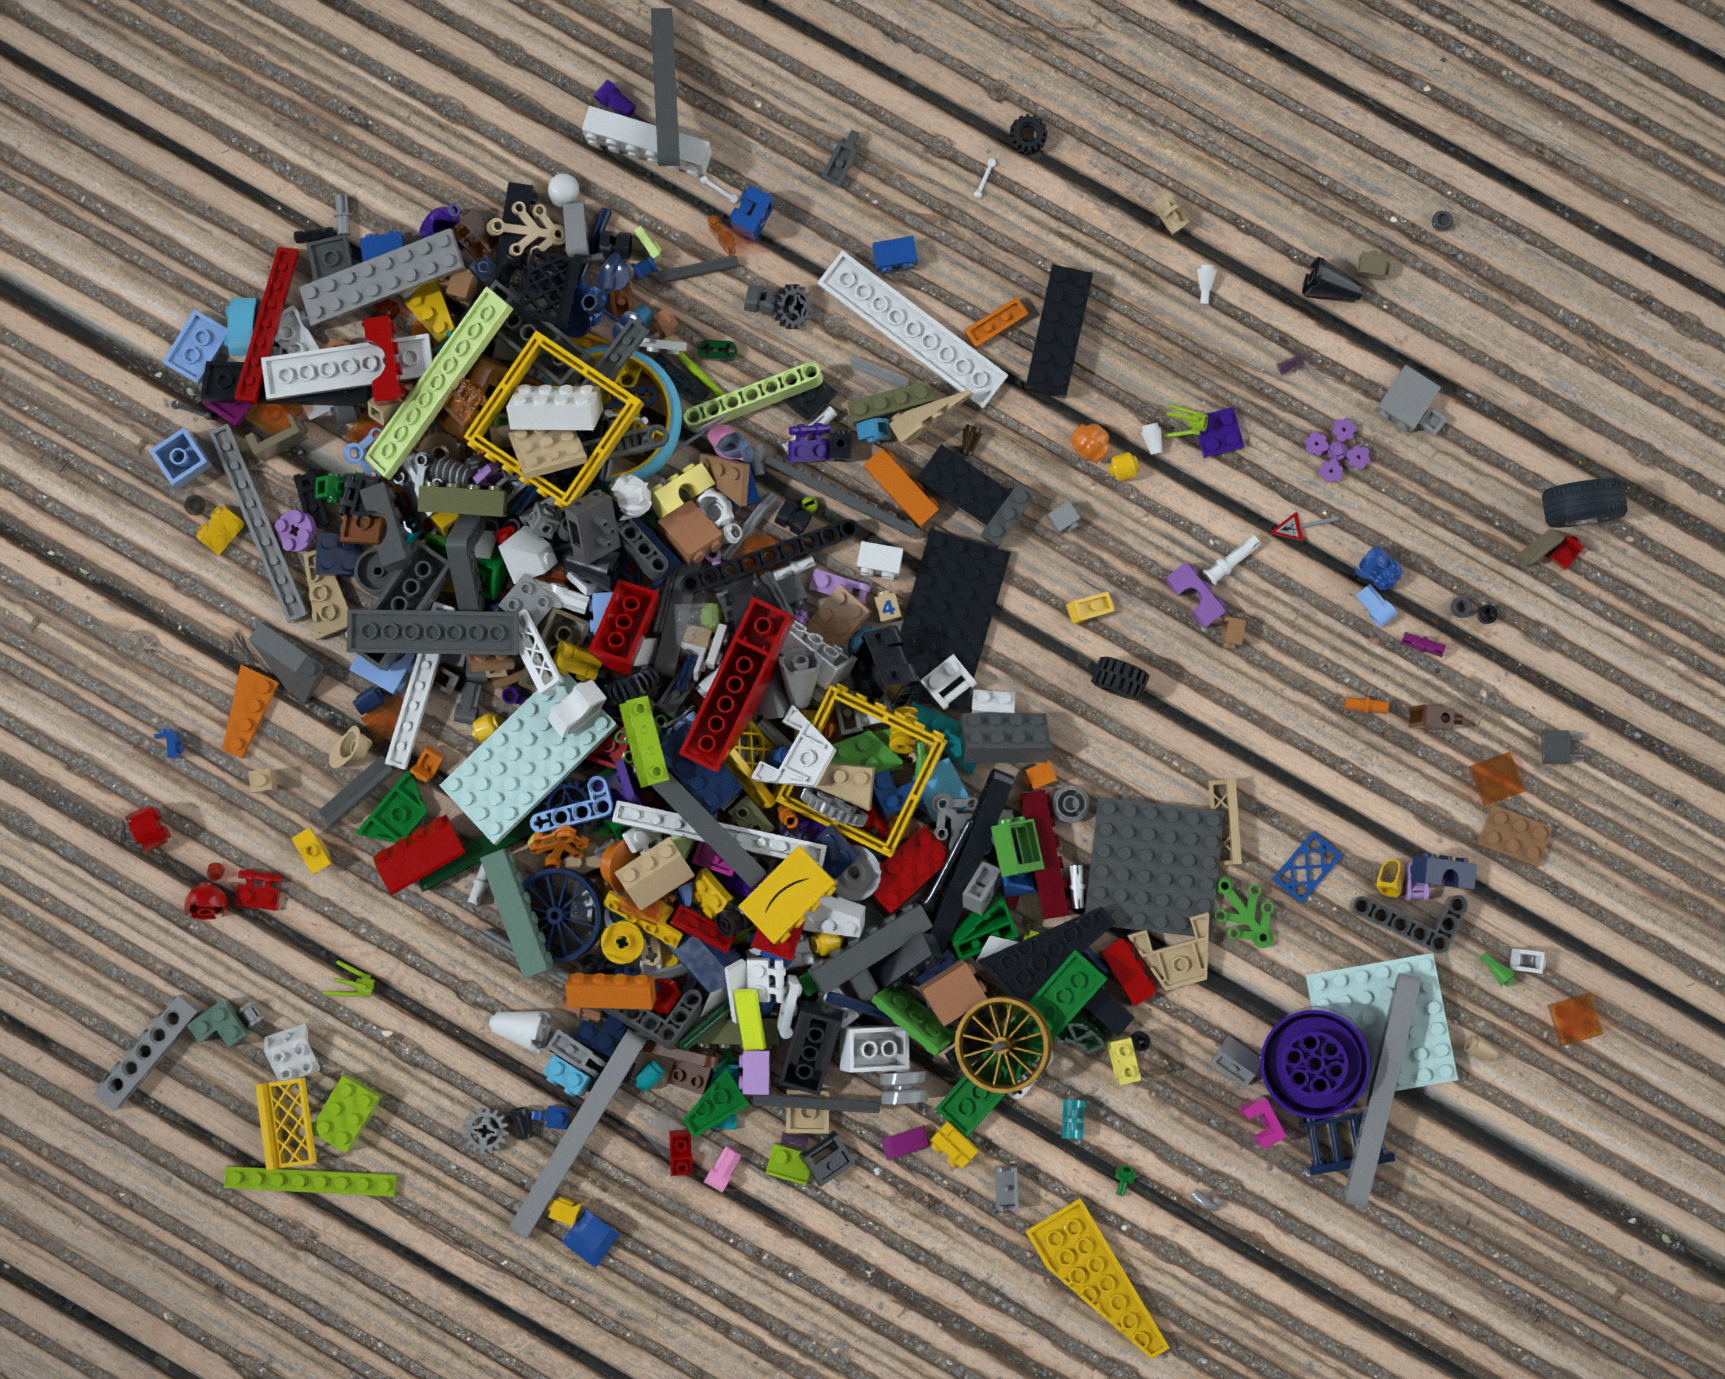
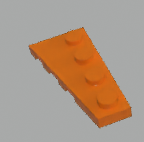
M240 665L223 750L239 758H244L280 684L279 682Z

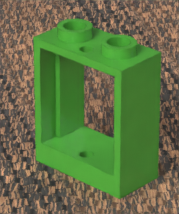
M1024 816L1013 818L1012 820L1009 818L1000 820L999 825L991 827L1002 877L1045 869L1034 819L1025 820ZM1011 829L1016 830L1023 864L1018 865Z

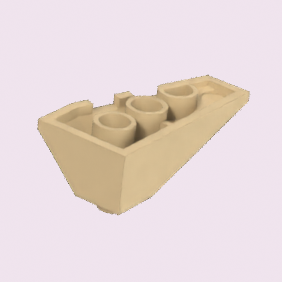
M966 390L905 411L904 413L900 411L891 418L892 422L889 425L899 441L907 446L973 396L971 391Z

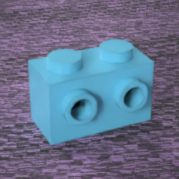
M553 1054L542 1072L548 1076L546 1080L556 1086L559 1083L565 1087L563 1091L572 1097H575V1095L584 1096L595 1079L589 1073L578 1069L556 1054Z

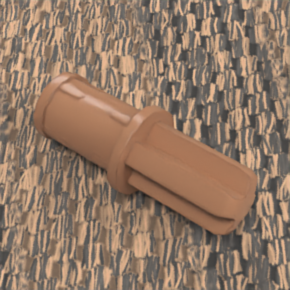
M565 996L560 1004L561 1010L577 1014V1017L583 1016L597 1022L602 1018L603 1010L599 1008L567 1007V997Z

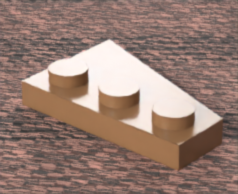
M700 453L699 464L703 463L714 480L715 484L713 486L740 507L747 506L750 464L709 453Z

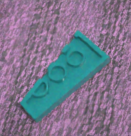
M913 701L911 707L918 710V715H916L918 722L926 725L925 730L930 732L936 730L945 735L944 739L948 740L943 752L972 775L977 763H963L959 736L960 723Z

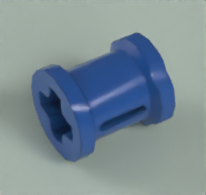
M647 255L646 259L637 264H631L640 281L651 272H658L650 255Z

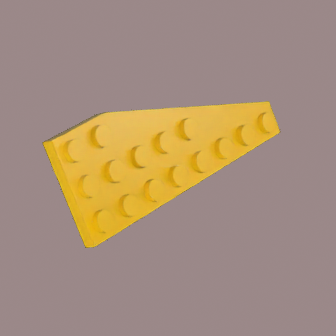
M1081 1198L1076 1199L1025 1230L1047 1269L1126 1336L1150 1359L1169 1349L1167 1342Z

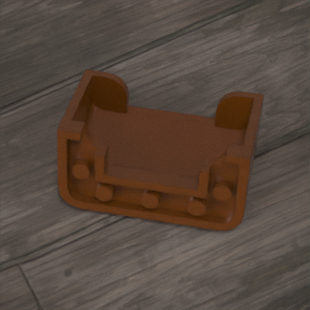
M481 353L435 417V423L465 443H468L469 441L463 436L472 425L473 418L489 384L498 387L510 368L502 361Z

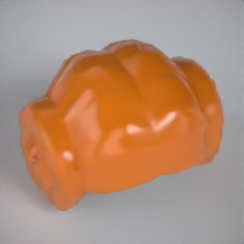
M1094 423L1088 426L1080 424L1069 438L1073 449L1081 457L1096 464L1105 458L1107 452L1111 449L1108 445V433L1101 426Z

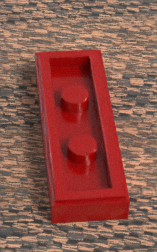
M681 904L670 922V925L725 954L728 953L737 936L736 934L730 938L724 937L719 932L714 921Z

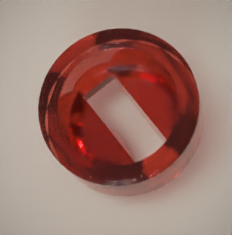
M217 862L209 864L207 877L212 881H219L224 875V866Z

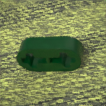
M704 340L698 345L700 357L707 361H732L738 354L736 345L731 341ZM709 345L710 349H714L716 352L711 351L709 355H705L702 349ZM727 346H730L734 352H731L730 356H726L725 352H719V350H726Z

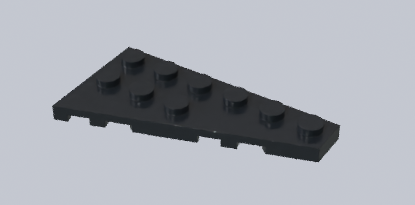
M1101 906L977 961L1009 996L1029 1002L1074 950L1082 954L1116 922Z

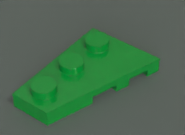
M727 1067L683 1118V1122L693 1138L749 1105Z

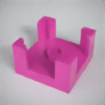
M1259 1096L1238 1107L1242 1116H1246L1248 1119L1261 1114L1259 1116L1265 1128L1268 1127V1129L1254 1136L1258 1146L1266 1149L1287 1137L1267 1098Z

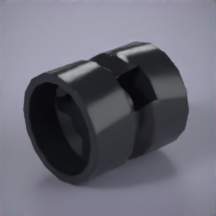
M601 231L599 253H603L605 258H609L616 252L623 260H630L632 234L630 232H619L615 235L613 231Z
M786 499L774 523L783 528L789 527L790 532L799 536L805 531L813 513L803 507L798 509L796 503Z
M743 901L730 906L729 909L726 908L718 912L715 916L716 926L719 932L726 938H730L754 925L738 907Z

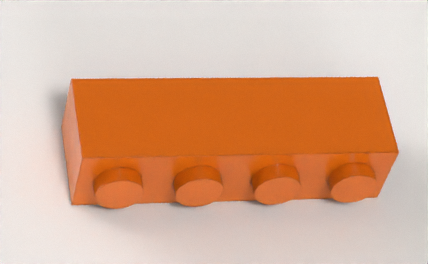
M881 448L863 465V468L904 513L917 524V527L921 529L939 512L937 508L939 504L932 496L928 498L923 493L925 489L917 480L913 482L908 477L911 474L903 465L899 467L895 463L896 458L889 450L885 452Z
M574 973L569 975L565 984L567 1007L652 1010L656 1000L654 976L644 974L630 976L625 974Z

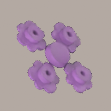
M1348 418L1335 420L1332 434L1337 435L1338 441L1330 445L1326 442L1325 435H1320L1315 431L1310 434L1309 438L1305 439V444L1307 445L1306 452L1308 454L1315 453V455L1319 456L1322 454V451L1328 449V454L1332 459L1329 462H1323L1322 468L1319 470V476L1325 478L1327 483L1341 480L1343 468L1338 466L1337 460L1343 459L1345 455L1349 459V465L1355 466L1360 470L1365 467L1366 463L1370 462V457L1368 456L1369 449L1367 447L1360 448V446L1356 445L1353 447V450L1347 452L1346 446L1342 443L1346 439L1351 440L1353 433L1356 431V425L1350 423Z

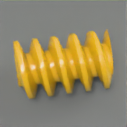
M901 706L892 711V714L895 711L907 716L905 720L911 723L914 720L918 721L916 717L918 710L914 707ZM891 726L889 748L896 753L906 754L913 752L912 747L916 745L915 737Z

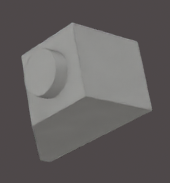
M853 690L848 691L849 693L854 695ZM837 700L835 709L842 740L862 734L863 730L858 710Z

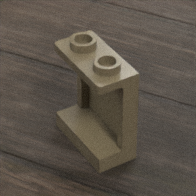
M290 413L287 417L291 427L264 441L253 432L246 435L245 438L253 454L262 461H266L308 439L306 435L308 429L303 420L301 421L299 417L295 418Z

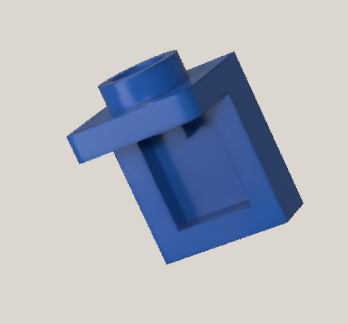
M161 729L160 733L154 734L155 739H166L168 758H182L181 753L184 752V744L182 740L180 741V733L173 732V729Z

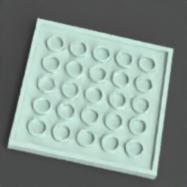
M1433 953L1305 975L1311 1006L1327 1007L1345 1014L1357 1024L1368 1042L1371 1054V1068L1367 1085L1360 1097L1368 1096L1398 973L1421 978V984L1395 1091L1458 1080ZM1328 1043L1325 1046V1050L1329 1054H1335L1338 1050L1337 1046L1333 1043ZM1335 1064L1330 1067V1071L1334 1075H1340L1343 1072L1340 1065Z

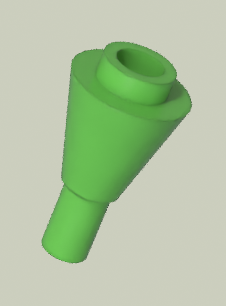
M923 741L916 742L918 756L916 758L915 778L918 777L928 756L926 755Z
M1486 952L1480 957L1490 967L1489 969L1500 987L1503 985L1508 987L1516 979L1513 976L1516 973L1515 971L1495 961Z

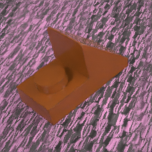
M628 283L623 290H612L610 299L613 315L621 319L624 312L634 310L632 288H630V283Z

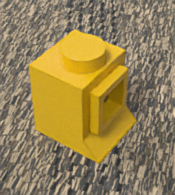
M562 1196L557 1199H551L547 1211L550 1212L549 1218L573 1226L583 1202L574 1204L575 1201Z

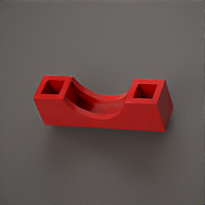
M388 315L363 319L366 341L370 345L381 348L386 358L383 372L372 381L374 402L378 406L403 402V396L406 395L404 383L400 382V375H403L401 362L397 361L400 349L398 342L394 340V334H397L396 323Z

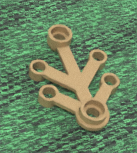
M520 201L512 205V212L518 215L526 226L507 224L499 218H493L487 223V231L492 236H498L503 232L526 235L518 243H514L509 247V253L514 257L521 255L523 249L537 237L546 239L539 246H534L530 249V257L532 249L545 251L552 244L561 245L565 242V228L559 224L554 225L546 215L545 207L541 204L532 208V214L540 219L546 229L539 228L525 211V204ZM516 205L521 206V212L516 210ZM536 208H540L542 210L541 215L536 213ZM494 223H498L500 225L499 230L494 228ZM555 231L560 233V238L555 236ZM514 246L519 248V253L513 251Z

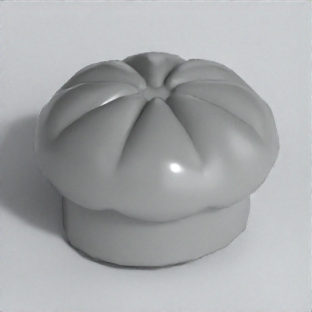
M1066 785L1059 788L1053 795L1051 802L1055 816L1066 823H1076L1082 820L1087 815L1090 806L1086 792L1075 785Z

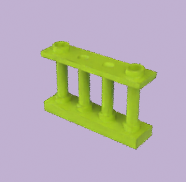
M648 696L628 700L626 703L620 704L619 708L640 788L669 780Z

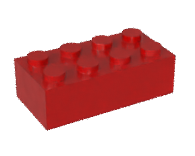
M924 825L896 850L891 858L889 857L880 865V870L882 871L881 881L871 897L887 915H890L943 867L950 852Z

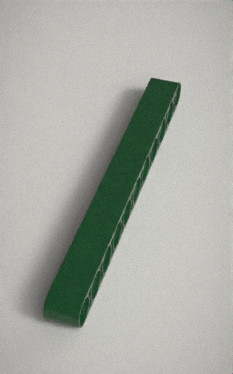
M610 767L595 776L606 779L616 774L615 771L617 769ZM591 778L584 781L581 787L583 788L584 785L588 784ZM569 789L575 801L585 800L578 790ZM563 793L555 797L553 806L562 802ZM568 800L564 806L571 805L572 803ZM539 805L535 807L497 845H494L485 834L463 845L466 853L417 881L421 891L425 892L480 863L481 857L501 849H506L529 837L535 832L530 826L531 817L540 813L541 810L547 809V806ZM560 812L557 815V819L561 820L567 815L564 812ZM539 818V822L536 823V826L543 827V824L551 823L552 820L545 822L544 820Z

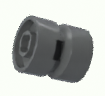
M749 284L744 311L756 313L759 310L761 314L773 317L774 313H772V310L775 309V305L772 302L777 300L774 294H779V290L772 288L763 290L761 286Z

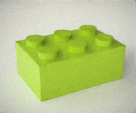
M348 1074L342 1075L312 1125L313 1134L344 1153L350 1152L383 1095Z

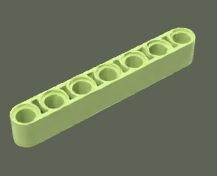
M805 363L691 407L684 413V421L693 432H696L695 430L724 414L727 416L717 425L818 387L823 382L822 372L816 363ZM816 372L814 377H808L810 373ZM791 380H797L795 384L788 385ZM777 387L775 392H769L771 388ZM758 395L756 399L749 400L751 396ZM738 402L736 407L730 408L732 403ZM719 410L717 414L710 415L712 411ZM699 417L697 422L691 423L693 418Z

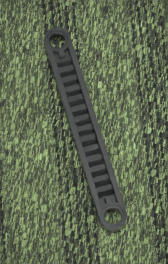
M652 425L627 431L607 460L618 459L622 456L626 457L631 454L634 455L639 452L643 453L647 450L663 447L669 441V433L662 425ZM657 430L664 433L663 439L659 442L654 441L652 438L653 433ZM603 437L581 442L587 456V461ZM584 463V464L577 465V466L569 467V468H566V469L558 470V471H555V472H562L563 470H570V469H572V468H579L580 466H584L585 463ZM502 469L504 477L509 481H520L519 478L521 476L519 474L510 476L507 471Z

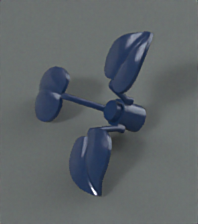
M614 252L604 262L598 274L600 288L608 290L599 293L595 292L594 295L586 294L582 299V304H572L567 331H561L566 336L581 338L587 335L592 328V323L589 319L592 315L591 312L594 314L602 312L618 322L612 331L614 340L631 317L645 327L641 316L633 311L624 312L620 319L604 309V301L600 296L610 294L613 289L617 291L623 290L630 281V269L618 253Z

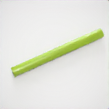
M682 351L679 354H673L716 397L725 395Z

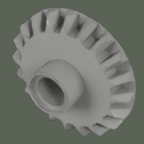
M852 845L861 856L836 879L838 884L835 886L837 888L835 892L845 899L858 901L874 893L881 881L882 871L879 866L880 862L877 861L876 855L870 852V849L864 848L862 845ZM854 867L859 869V877L854 875Z

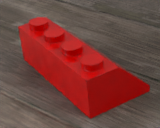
M619 579L588 653L609 669L630 675L658 608L659 592Z
M445 814L442 817L435 818L425 827L416 829L413 834L406 838L399 839L389 848L380 850L373 856L377 871L392 896L466 852L459 831L448 815Z

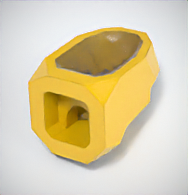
M1398 859L1386 861L1381 866L1377 889L1387 897L1397 898L1402 892L1405 878L1404 866Z

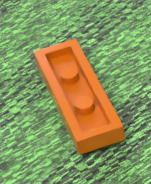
M1016 297L966 328L964 332L976 349L1029 314L1019 298Z

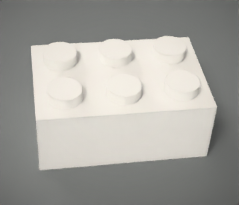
M894 1024L840 1028L841 1071L852 1073L909 1069V1034L901 1026Z

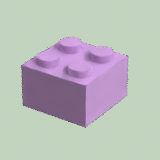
M771 1049L744 1050L743 1054L739 1055V1068H743V1075L739 1076V1089H743V1094L769 1095L771 1092Z

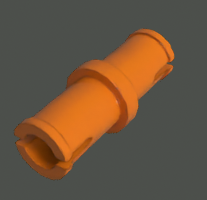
M1346 696L1345 710L1363 711V714H1368V712L1388 714L1389 701L1370 700V697L1362 699Z
M781 804L777 809L780 821L787 825L788 828H794L798 823L795 811Z

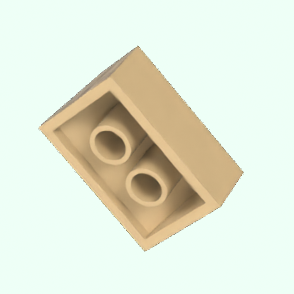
M670 837L615 872L640 911L695 876Z

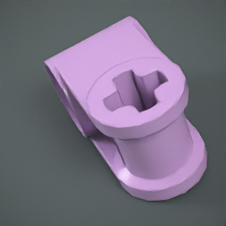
M1413 860L1409 861L1405 866V900L1424 899V901H1428L1429 884L1411 882Z

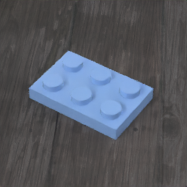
M194 309L162 363L200 385L204 378L206 361H214L224 345L227 328Z

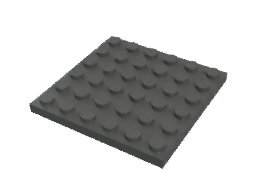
M1098 797L1085 913L1102 906L1116 922L1112 927L1195 936L1190 916L1208 912V938H1211L1225 811Z

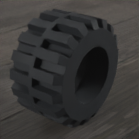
M1104 656L1099 658L1091 682L1098 688L1130 700H1141L1150 675L1135 665Z

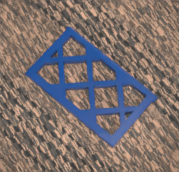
M1313 831L1272 880L1302 904L1343 855L1319 836L1316 831ZM1313 837L1319 841L1320 849L1308 850L1307 844ZM1331 851L1336 856L1330 864H1325L1324 852ZM1320 852L1321 865H1309L1308 853ZM1300 853H1304L1305 866L1293 867L1294 859ZM1321 868L1322 873L1315 881H1310L1309 869ZM1306 869L1307 882H1294V870ZM1285 870H1290L1291 883H1283L1279 879ZM1295 885H1307V891L1300 897L1295 893Z

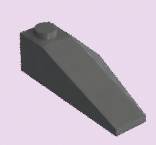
M262 622L259 623L249 638V641L286 690L304 703H307L330 669Z

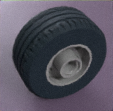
M1601 478L1572 482L1546 489L1542 495L1545 523L1552 528L1592 525L1624 517L1628 511L1624 483L1619 478Z

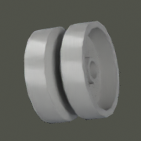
M906 1069L881 1072L880 1084L883 1086H894L893 1089H886L881 1092V1104H906L928 1101L927 1089L914 1087V1085L927 1082L926 1070Z

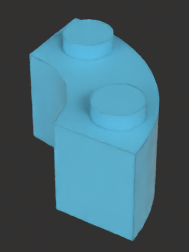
M232 297L230 306H226L228 327L227 335L224 337V345L228 347L229 356H246L259 313L257 298Z

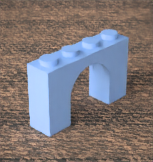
M406 653L401 660L393 663L388 671L380 670L357 654L349 670L397 696L398 692L402 693L407 685L405 680L409 674L412 675L418 654Z

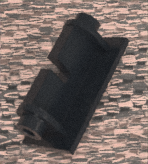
M980 1032L978 1035H976V1036L984 1037L981 1032ZM968 1037L965 1039L966 1054L990 1047L988 1042L972 1040ZM953 1047L944 1055L957 1072L961 1067L956 1057L955 1047ZM984 1052L968 1056L969 1062Z

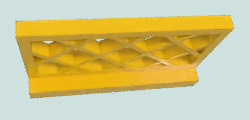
M750 720L746 727V732L742 733V735L747 736V747L741 746L739 738L723 764L741 783L743 790L759 809L772 807L776 803L775 798L778 796L783 784L773 783V792L770 793L766 782H757L751 778L754 773V766L759 764L753 762V751H759L760 761L766 763L765 752H769L774 747L754 722ZM752 736H756L759 740V748L753 747ZM741 750H747L748 762H745L741 757Z
M305 1077L255 1085L266 1170L317 1163ZM295 1083L299 1085V1094L297 1096L291 1091ZM276 1086H279L284 1091L280 1099L277 1097ZM287 1095L294 1100L290 1108L284 1103ZM297 1105L302 1108L301 1117L293 1112ZM280 1107L287 1112L283 1120L279 1115ZM290 1116L297 1122L293 1129L286 1124ZM300 1126L305 1129L303 1139L297 1134ZM283 1128L290 1134L286 1141L282 1137ZM293 1138L300 1143L296 1151L289 1145ZM303 1147L308 1151L309 1160H305L299 1155ZM286 1150L293 1155L289 1162H286L285 1159Z

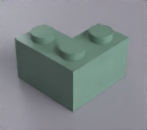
M228 999L219 1001L187 1025L199 1043L205 1042L216 1033H219L226 1045L233 1047L252 1034Z

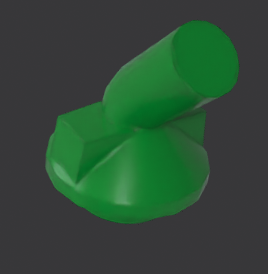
M1124 1165L1116 1169L1115 1178L1120 1180L1116 1195L1124 1197L1128 1183L1133 1184L1137 1173L1132 1167Z

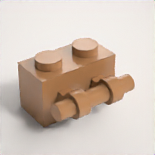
M468 269L453 273L451 277L445 276L436 280L444 289H447L446 294L455 302L470 305L482 284L477 279V276Z

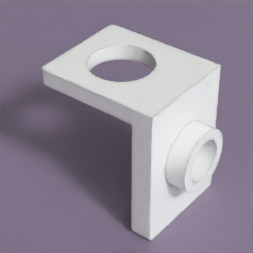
M681 642V655L688 657V654L691 652L686 649H692L696 651L693 654L699 656L694 668V681L698 682L701 671L705 672L706 648Z

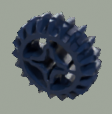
M565 778L561 786L559 784L550 795L545 797L548 798L547 802H540V805L547 806V809H543L541 812L563 807L568 800L572 804L591 800L589 792H586L588 784L582 788V780L579 779L577 784L574 785V778H570L569 784H567ZM569 789L578 790L585 800L575 801ZM563 791L562 802L553 806L555 797ZM586 808V811H585V813H584V815H583L582 818H585V817L587 816V814H588V809H587V808ZM591 822L585 823L587 826L592 825ZM582 824L571 826L573 829L576 830V834L577 827H579V829L582 832L585 831V828Z

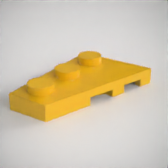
M435 280L422 285L404 303L433 337L442 344L449 337L446 332L449 330L453 333L456 327L446 305V299L440 285Z

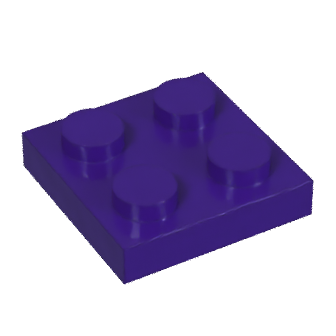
M1234 407L1205 414L1208 416L1206 431H1200V435H1197L1203 459L1245 447Z

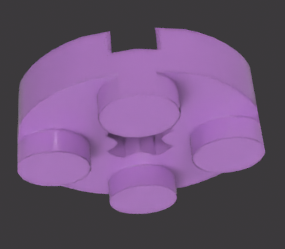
M289 510L275 523L277 537L284 550L302 552L312 546L314 542L312 541L313 535H316L317 528L310 514L302 510ZM295 527H299L298 536L294 534Z

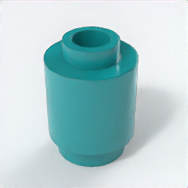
M655 1060L651 1063L648 1062L634 1076L636 1079L634 1084L642 1092L644 1090L649 1092L663 1078L662 1075L665 1073V1070Z

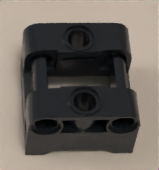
M891 625L886 628L863 632L860 637L862 639L861 644L856 652L851 654L858 658L850 671L858 693L868 697L867 701L874 704L873 699L877 698L879 703L887 706L886 710L904 706L914 694L921 681L914 665L908 664L902 649L904 641L898 626ZM862 661L865 670L861 671L857 662Z

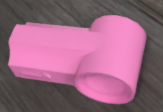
M726 1146L716 1165H713L704 1183L723 1193L732 1177L731 1173L742 1155Z

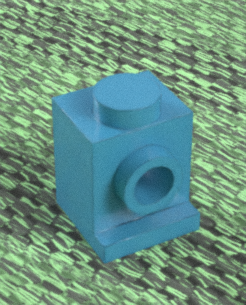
M872 418L856 424L858 440L867 441L868 444L878 443L880 440L891 439L889 420L886 418Z

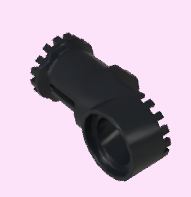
M594 954L586 955L581 959L582 971L585 974L603 973L609 975L615 973L617 964L610 960L599 958ZM589 963H596L594 967H586Z

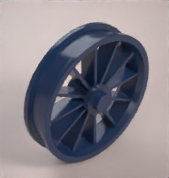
M553 868L539 871L522 883L524 891L528 892L531 889L548 908L546 910L530 905L531 909L546 913V917L538 919V921L548 920L539 932L543 933L552 924L546 945V951L549 953L558 926L564 955L551 954L553 963L579 958L596 945L600 939L601 932L604 930V913L606 908L603 905L604 900L601 892L593 881L584 874L572 869ZM551 875L566 876L559 903L557 902ZM545 877L552 904L534 886L536 882ZM573 878L584 887L564 905L570 880ZM587 890L594 905L570 911L568 907ZM595 907V924L570 917L573 912ZM569 921L593 928L587 941L568 923ZM563 925L582 944L579 949L572 953H569Z

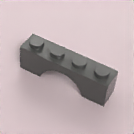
M381 482L360 490L365 510L371 516L385 518L387 522L386 537L376 547L382 567L390 573L411 565L410 557L413 556L410 545L406 544L405 541L407 532L399 521L402 516L398 506H395L393 501L396 499L393 488Z

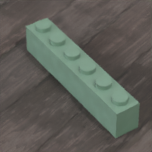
M501 849L481 857L483 869L523 978H530L553 969L551 965L553 964L552 956L546 951L544 946L546 943L545 937L542 932H539L537 926V915L534 911L532 912L530 907V896L527 891H524L522 885L524 883L522 874L519 871L517 872L514 853L510 852L509 849Z

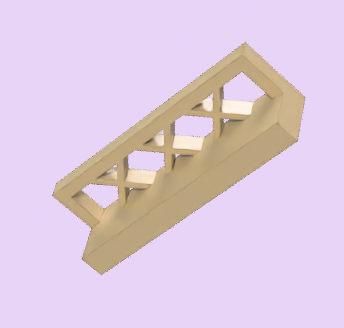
M1236 779L1208 781L1210 810H1215L1220 803L1227 809V816L1224 818V822L1228 818V825L1223 823V826L1229 830V836L1224 842L1221 841V848L1225 846L1230 851L1231 860L1219 861V865L1242 864ZM1225 784L1226 794L1220 800L1214 794L1213 785ZM1214 798L1218 801L1216 805L1214 803ZM1228 840L1230 842V847L1226 844Z

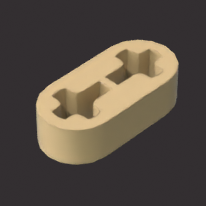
M641 928L640 932L644 934L645 930ZM655 936L650 937L651 944L648 945L646 938H643L644 946L641 952L643 962L649 966L657 965L662 958L659 939ZM648 947H652L653 953L658 955L654 959L655 962L646 959V955L649 954Z

